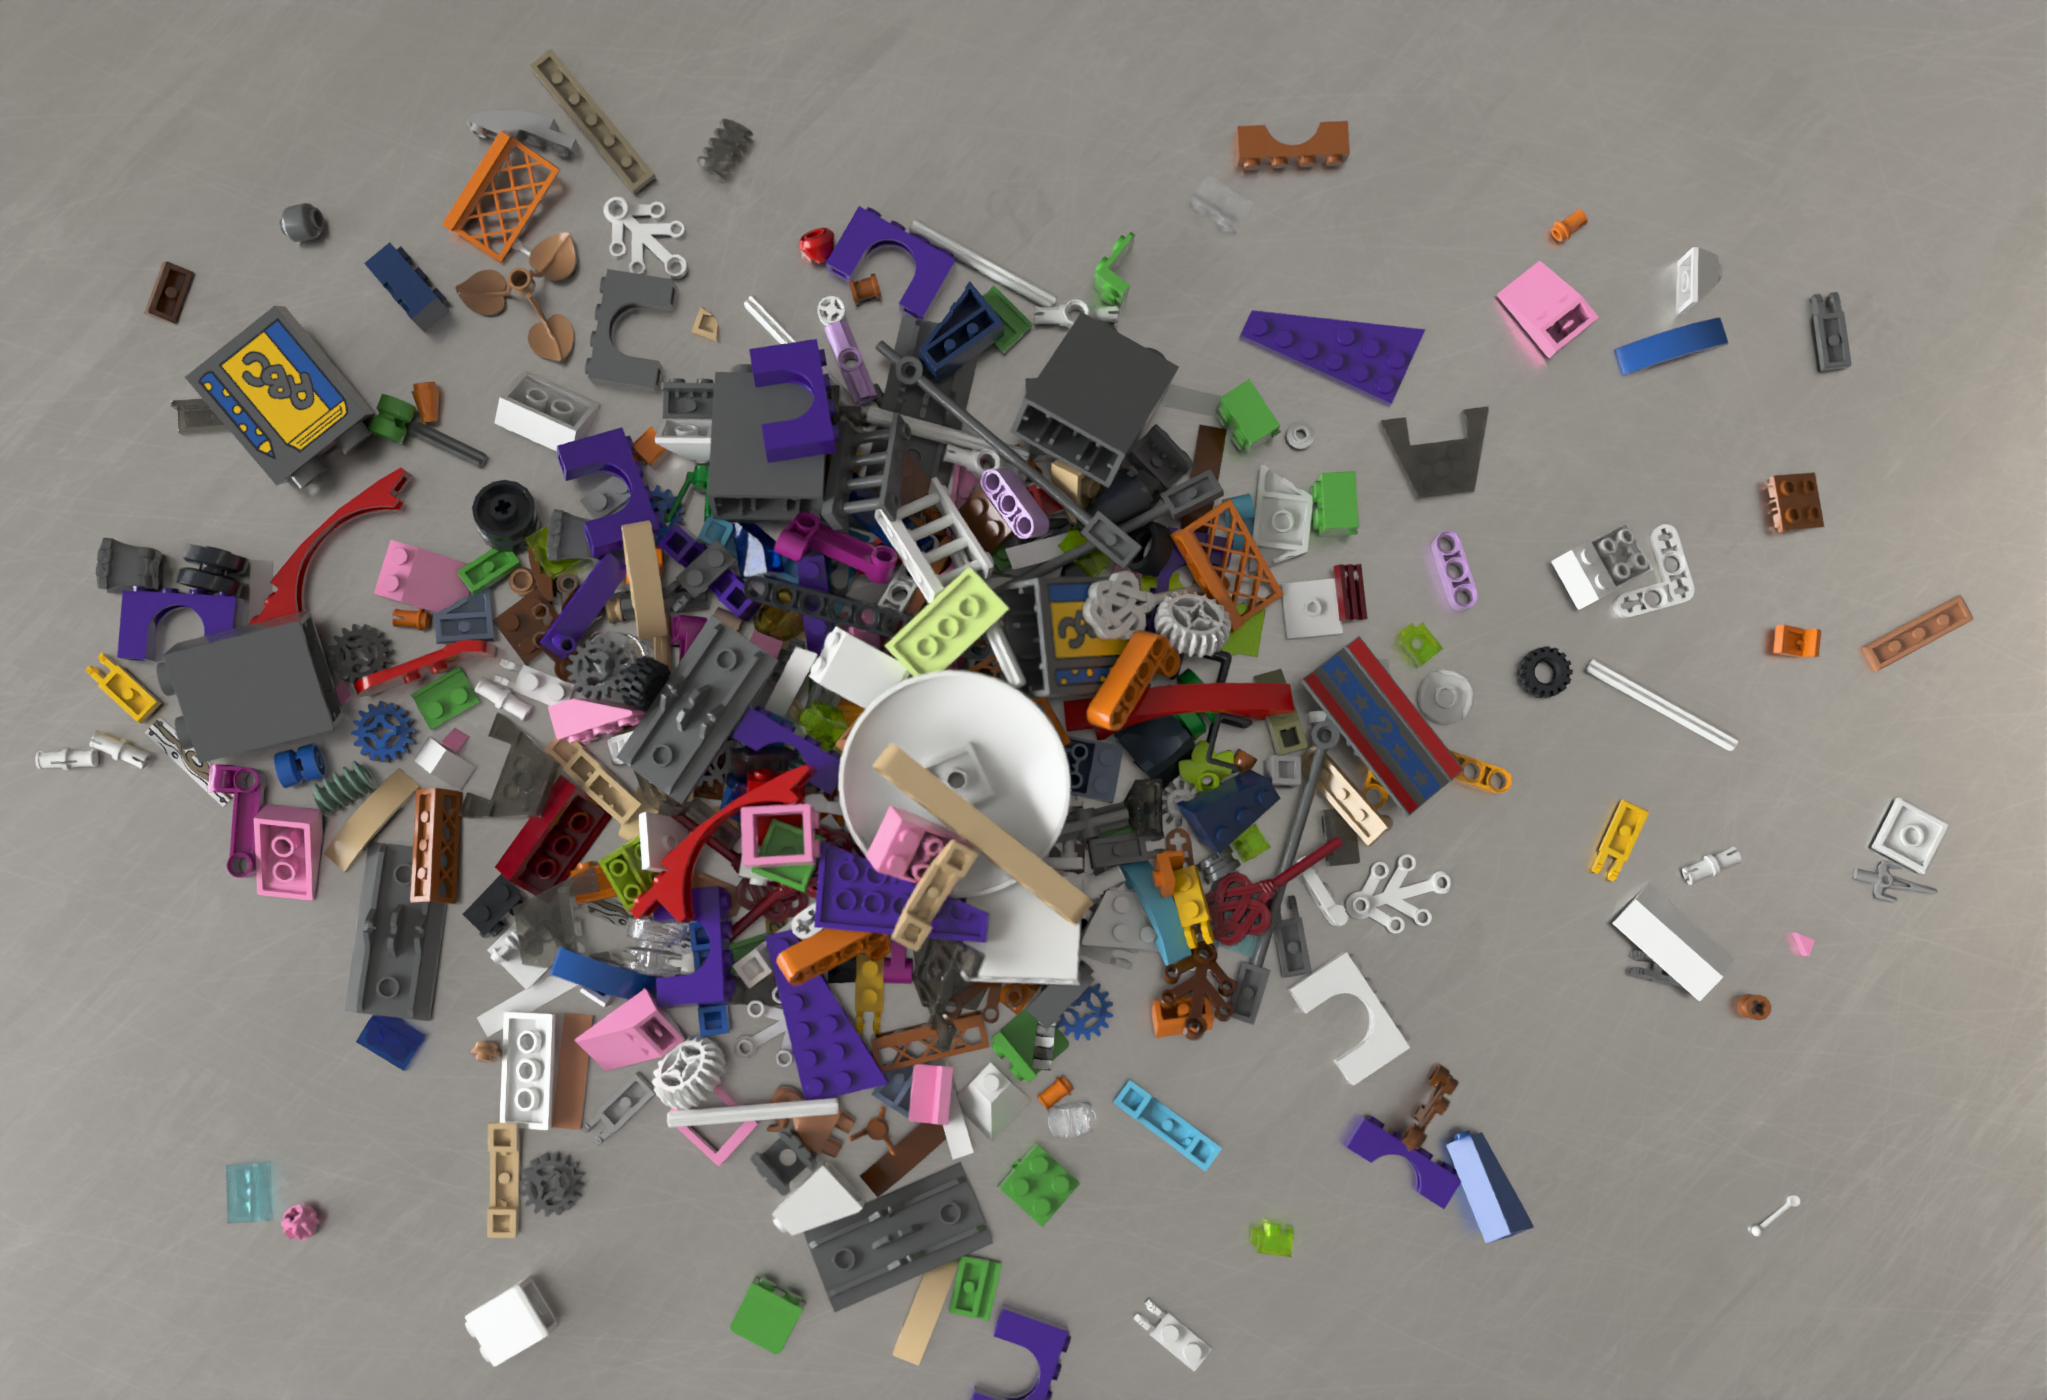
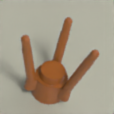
M880 1107L878 1116L870 1119L866 1128L852 1134L848 1138L851 1142L865 1135L877 1141L883 1139L890 1153L893 1156L897 1154L891 1137L888 1134L890 1126L887 1119L884 1118L885 1107Z

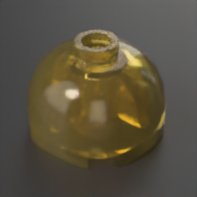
M782 587L779 591L780 599L785 603H789L792 600L793 594L791 590L787 587ZM763 604L759 608L761 609L759 616L756 617L754 615V629L757 632L782 642L790 641L792 637H797L805 630L803 614Z

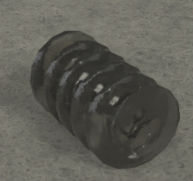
M721 119L719 122L721 128L714 130L716 138L711 137L708 140L710 147H705L702 150L705 157H698L697 163L711 177L721 182H726L721 173H731L726 164L736 165L737 161L732 157V154L742 155V151L737 146L738 144L747 146L748 142L743 136L753 137V132L736 121Z

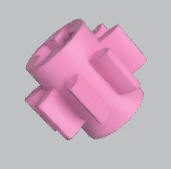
M301 1204L290 1207L284 1213L283 1221L280 1223L285 1228L283 1233L290 1240L294 1237L299 1241L310 1238L316 1232L317 1224L320 1222L316 1218L317 1213L310 1205L305 1209Z

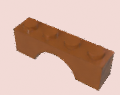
M1348 121L1320 122L1314 136L1305 143L1298 145H1287L1277 141L1271 136L1265 125L1237 126L1235 133L1237 167L1255 170L1259 169L1260 166L1271 165L1275 169L1285 168L1288 164H1299L1300 167H1312L1315 163H1326L1328 166L1341 165L1347 161L1350 154Z

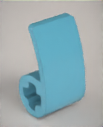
M1250 493L1227 498L1232 500L1252 536L1255 509ZM1226 509L1223 513L1226 527L1229 528L1231 515ZM1234 533L1232 550H1243L1245 540L1242 535Z

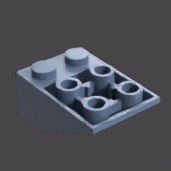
M1068 736L1071 742L1065 745L1064 749L1070 770V795L1113 803L1124 746Z

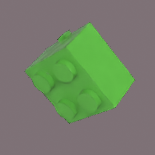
M1250 379L1220 398L1216 407L1218 411L1216 416L1222 426H1228L1233 433L1231 439L1239 450L1243 449L1246 454L1281 432L1279 429L1280 424Z
M1356 472L1321 473L1317 480L1314 481V486L1310 487L1312 501L1316 502V513L1312 514L1313 530H1317L1318 537L1357 535L1358 531L1356 530L1359 528Z
M1034 1144L1021 1160L1018 1159L1011 1166L1012 1171L999 1184L998 1188L1036 1223L1043 1227L1081 1183L1038 1144Z

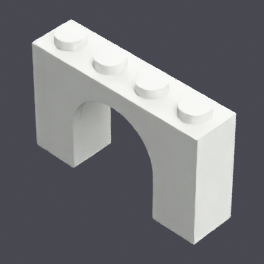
M1343 951L1287 988V990L1303 1013H1308L1330 997L1342 993L1355 995L1365 1004L1370 1017L1366 1036L1360 1043L1334 1060L1348 1082L1354 1086L1410 1049L1406 1042L1410 1038L1401 1025L1396 1027L1391 1017L1394 1014L1385 1001L1380 1003L1375 993L1378 992V989L1369 977L1365 979L1359 971L1362 965L1353 953L1349 955Z

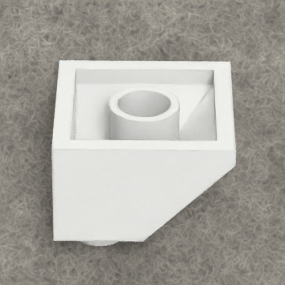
M1692 247L1678 261L1677 316H1683L1721 280L1722 266L1718 265V255L1699 247Z
M662 419L655 436V443L687 460H696L697 463L702 464L709 463L712 419Z
M991 1060L957 1095L962 1113L991 1141L1031 1101Z

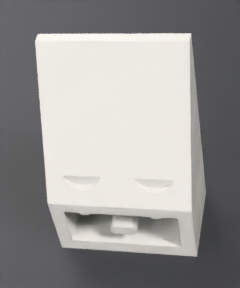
M1627 521L1551 561L1578 610L1654 570Z

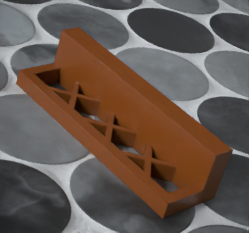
M442 788L416 790L410 903L456 904L461 791ZM444 796L451 797V807L448 812L443 807ZM445 824L449 829L447 840L442 836V827ZM443 853L448 857V865L445 868L440 863ZM442 881L446 885V897H439V884Z
M981 1010L960 1014L953 1019L942 1018L882 1032L881 1034H874L870 1038L876 1063L882 1072L989 1047ZM979 1026L982 1042L969 1044L961 1039L967 1029ZM961 1031L958 1036H956L955 1034L952 1033V1032ZM947 1034L955 1039L950 1049L943 1051L933 1045L938 1036ZM933 1037L931 1042L925 1040L927 1038ZM920 1041L928 1046L922 1056L914 1057L906 1052L911 1042ZM958 1042H960L961 1044L965 1045V1046H961V1047L955 1048V1047L957 1046ZM905 1044L903 1049L899 1048L897 1045ZM891 1047L900 1053L895 1062L882 1065L880 1049ZM930 1049L936 1051L935 1053L928 1054ZM903 1055L906 1056L907 1058H909V1059H905V1060H901V1061H900V1059H901V1057H902Z

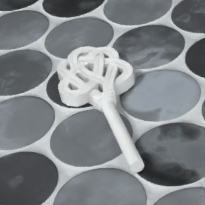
M1120 571L1112 574L1109 580L1097 581L1091 584L1088 590V598L1083 605V617L1093 628L1095 635L1100 639L1120 638L1122 640H1130L1136 631H1144L1146 626V615L1144 613L1150 612L1156 605L1164 601L1166 596L1171 597L1174 592L1181 595L1183 591H1186L1188 594H1193L1195 591L1200 596L1204 594L1199 585L1157 594L1140 591L1139 581L1136 576L1128 571Z

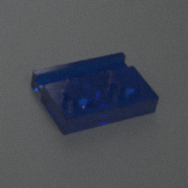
M373 1015L359 1035L356 1043L399 1069L406 1071L428 1034L401 1018Z

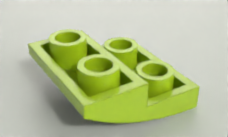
M640 835L598 861L626 911L635 906L633 902L642 892H648L654 885L653 880L660 873L642 869Z

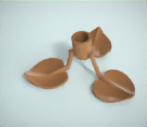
M569 232L550 236L533 248L529 257V263L534 270L539 272L515 268L510 272L506 282L505 278L498 271L482 270L455 287L462 301L470 309L482 315H494L501 312L505 307L504 296H509L512 288L519 296H527L542 321L534 324L529 330L528 343L531 349L540 357L555 361H562L570 354L574 343V331L571 323L561 314H555L546 319L532 296L536 287L533 277L541 278L545 274L550 280L559 281L567 278L574 271L576 253L572 236Z

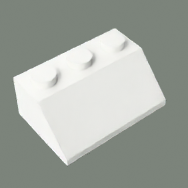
M524 370L500 396L494 423L557 452V445L585 438L600 404Z

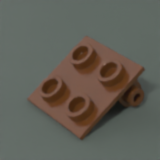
M1815 472L1773 475L1772 478H1769V484H1767L1770 498H1776L1769 502L1770 504L1777 503V507L1772 508L1771 512H1778L1773 515L1774 528H1777L1778 533L1796 529L1824 527Z

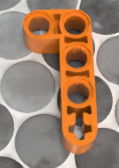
M1138 630L1132 635L1088 708L1087 719L1090 724L1118 731L1126 722L1155 673L1172 677L1178 672L1180 667L1179 654L1174 647L1170 646L1165 636L1143 630Z
M826 928L781 952L776 962L792 986H799L863 952L872 962L883 959L891 950L889 934Z

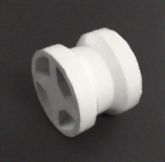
M828 296L819 302L818 315L821 323L828 327L831 323L845 321V306L839 298Z

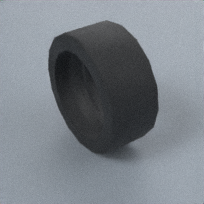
M1152 521L1128 533L1133 540L1143 547L1129 564L1128 568L1146 576H1153L1159 573L1167 564L1172 553L1173 539L1170 536L1172 534L1170 529ZM1152 537L1151 547L1144 558L1145 547Z

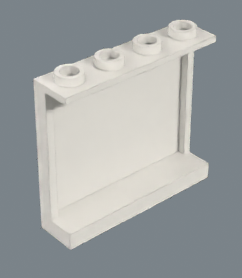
M1072 872L1061 873L1062 877L1083 892L1085 883L1082 877H1078V874ZM1018 882L989 894L966 898V903L990 914L987 942H963L961 976L965 981L1080 985L1079 952L1081 920L1076 926L1072 925Z

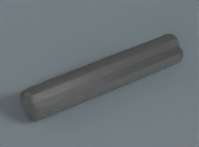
M413 420L408 428L410 435L477 467L484 465L487 458L484 452L417 420Z

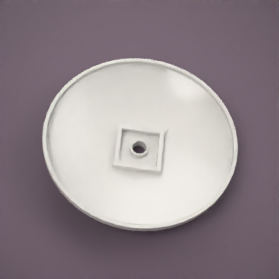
M942 670L920 674L898 683L881 694L868 706L851 730L840 762L839 796L844 819L849 831L865 856L890 806L915 813L952 831L872 767L889 743L903 750L1041 860L1045 858L1058 839L1066 819L1070 800L1071 779L1066 752L1060 736L1046 714L1033 700L1008 683L992 676L965 670ZM953 772L961 773L965 778L964 784L961 786L952 785L949 781V775ZM974 848L973 850L978 853V856L964 878L959 877L952 893L948 895L954 898L976 897L998 891L1017 881Z

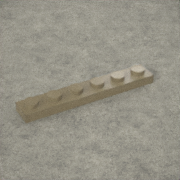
M551 49L529 65L535 75L634 194L656 178L652 170Z

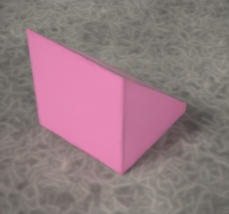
M342 680L335 688L342 706L357 697L348 681Z
M454 728L441 741V744L456 753H460L469 736Z
M1792 933L1801 955L1809 957L1815 940L1799 933Z

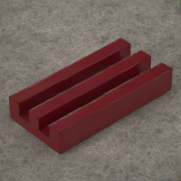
M1339 564L1333 566L1339 621H1362L1368 619L1362 564Z

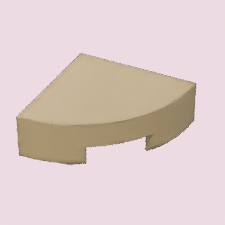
M701 306L691 332L694 335L719 343L720 328L718 322L708 309Z

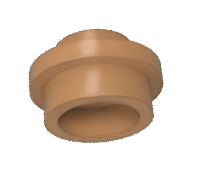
M517 568L509 577L510 588L516 594L527 595L537 587L532 570L529 568Z
M476 1042L475 1048L471 1050V1054L476 1056V1061L493 1063V1059L500 1058L499 1046L497 1044Z

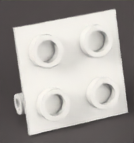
M527 910L487 951L491 954L490 957L495 963L501 964L528 990L553 965L559 947H566Z

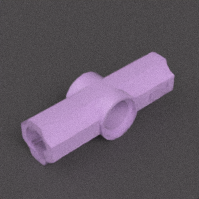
M847 320L831 323L824 330L855 406L868 404L877 398V393ZM848 359L858 361L854 367H846L844 365Z

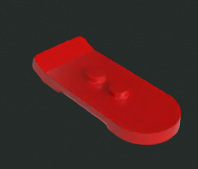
M461 640L440 650L368 675L355 682L354 688L357 696L364 697L404 684H412L420 681L422 677L442 673L451 666L475 657L495 658L496 646L487 641Z

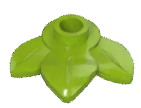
M1200 740L1193 748L1191 760L1179 761L1180 775L1185 781L1194 783L1198 792L1210 791L1221 786L1222 779L1232 772V769L1213 765L1206 761L1209 743L1204 740ZM1213 750V759L1234 764L1232 750H1226L1218 754ZM1206 776L1212 777V781L1209 784L1203 783V779Z

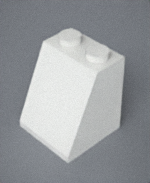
M836 626L833 632L827 636L822 653L814 660L809 677L827 689L867 709L881 694L906 680L910 672L891 654Z
M826 1160L772 1213L775 1217L773 1222L784 1234L788 1231L791 1235H795L857 1213L863 1208L866 1200Z
M530 1276L465 1316L467 1320L465 1325L469 1334L472 1337H477L482 1346L480 1347L482 1356L487 1362L491 1361L494 1367L548 1336L559 1325Z

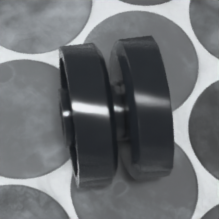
M509 480L495 481L483 487L475 496L472 506L473 518L480 536L491 548L503 552L518 551L528 546L537 536L540 526L538 511L533 496L523 485Z
M186 544L183 559L188 563L199 566V569L191 567L180 568L176 583L216 594L219 591L239 598L243 586L242 582L228 577L226 574H245L249 559L211 546L203 547Z

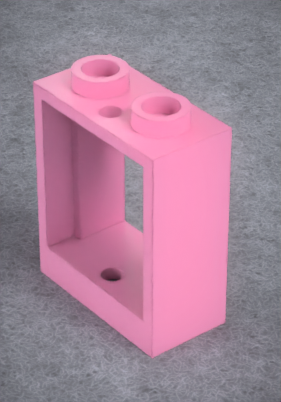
M811 804L741 808L743 866L746 868L816 865V857H820L821 849L820 840H815V828H819L820 825L819 812L814 811V807ZM803 814L805 855L758 857L757 816Z
M721 1084L715 1086L714 1093L728 1106L743 1105ZM745 1121L718 1152L690 1126L677 1128L717 1166H721L761 1121Z

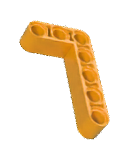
M1449 750L1463 768L1470 764L1476 769L1474 779H1468L1463 771L1452 781L1489 794L1503 793L1511 787V774L1504 768ZM1367 767L1360 791L1366 797L1368 790H1375L1379 795V801L1373 806L1378 809L1386 803L1389 794ZM1494 773L1500 775L1503 780L1502 786L1499 789L1494 788L1491 784V777Z

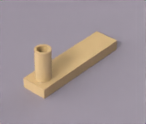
M1315 743L1301 756V770L1307 777L1317 748ZM1326 754L1317 788L1367 846L1373 845L1385 832L1391 830L1393 826L1391 817L1381 815L1334 760Z

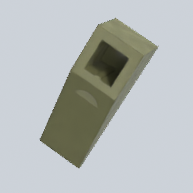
M1282 669L1254 676L1256 683L1287 684ZM1295 705L1293 713L1266 716L1276 755H1286L1308 748Z

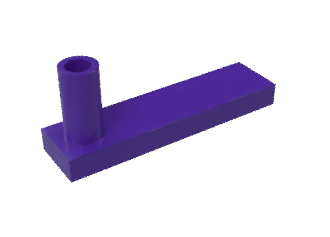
M610 553L604 554L539 643L565 660L568 654L575 650L576 643L625 578L627 573L626 565Z

